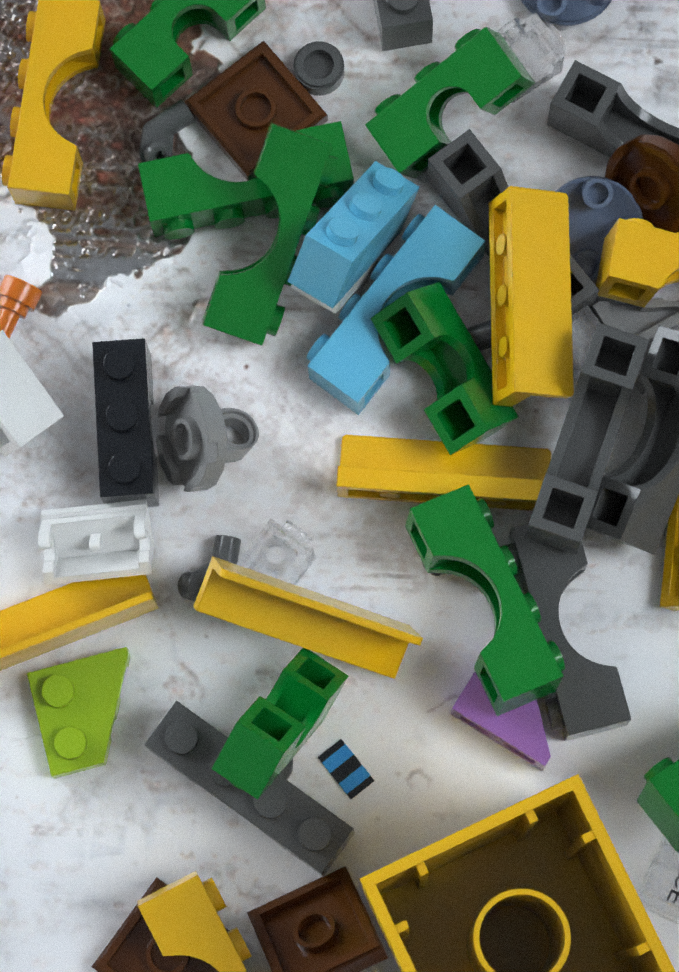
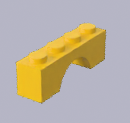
M38 0L37 11H29L26 40L31 42L29 59L22 58L18 70V87L23 89L21 107H13L10 119V136L15 137L13 155L5 156L2 167V184L7 186L15 204L76 210L83 161L77 146L61 137L53 129L50 123V113L57 92L69 79L81 72L98 68L106 22L99 0Z
M619 218L604 238L596 286L599 289L597 296L644 308L660 289L679 282V232L674 233L655 228L649 221L639 218L626 220Z
M194 871L137 901L138 908L163 956L184 955L195 957L207 962L218 972H247L243 961L252 957L238 928L235 927L227 932L217 912L227 906L212 877L202 882L197 871Z

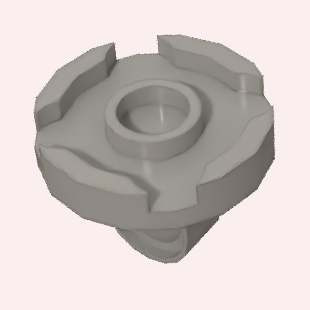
M204 386L174 387L165 394L159 406L158 417L167 416L165 435H156L160 463L168 481L172 485L183 484L185 486L183 491L185 492L204 491L216 485L223 473L225 463L241 460L256 444L259 437L258 426L249 414L235 408L220 409L214 395ZM225 425L235 428L241 434L243 444L237 445L227 440Z

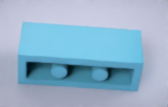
M375 161L306 234L288 282L329 307L334 308L400 234L420 187L404 178L398 171L387 168Z

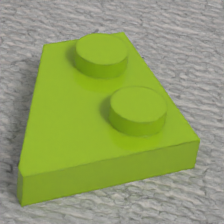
M127 647L27 673L51 777L54 779L106 765L112 741L111 733L121 702L120 694L126 667H129L131 658Z

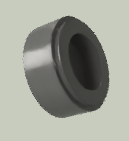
M322 41L308 43L298 51L294 59V76L311 95L322 96L330 94L343 81L345 72L344 60L340 51L332 44Z

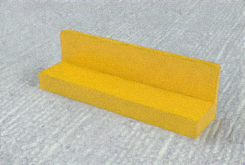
M509 186L489 202L493 405L513 407L531 395L568 399L574 394L568 195L562 192Z
M344 435L341 444L340 466H338L337 496L343 498L424 503L469 484L476 500L484 499L489 508L533 511L551 461V451L544 448L475 444L450 455L442 441Z
M214 556L211 558L193 605L198 612L393 679L397 675L408 644L412 643L420 646L423 637L406 623Z
M147 575L73 582L1 610L0 671L159 609Z

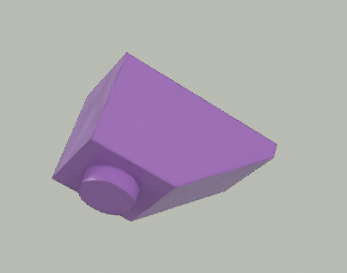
M474 672L452 707L451 715L543 771L551 755L537 700L497 716L476 672Z

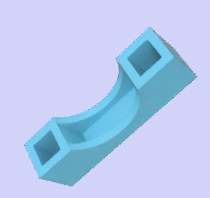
M434 205L426 217L418 214L410 222L402 235V239L405 241L404 245L394 257L387 253L379 261L370 276V279L374 281L363 296L356 293L348 300L339 314L338 318L342 321L331 337L325 333L321 335L307 354L306 358L311 361L307 366L309 379L357 415L363 411L390 376V361L381 347L378 337L379 333L370 318L405 293L440 282L446 294L453 296L484 257L485 240L437 205Z

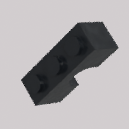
M145 338L92 342L100 498L104 504L146 499L148 507L159 506L157 455L153 444L151 405H154L152 362Z

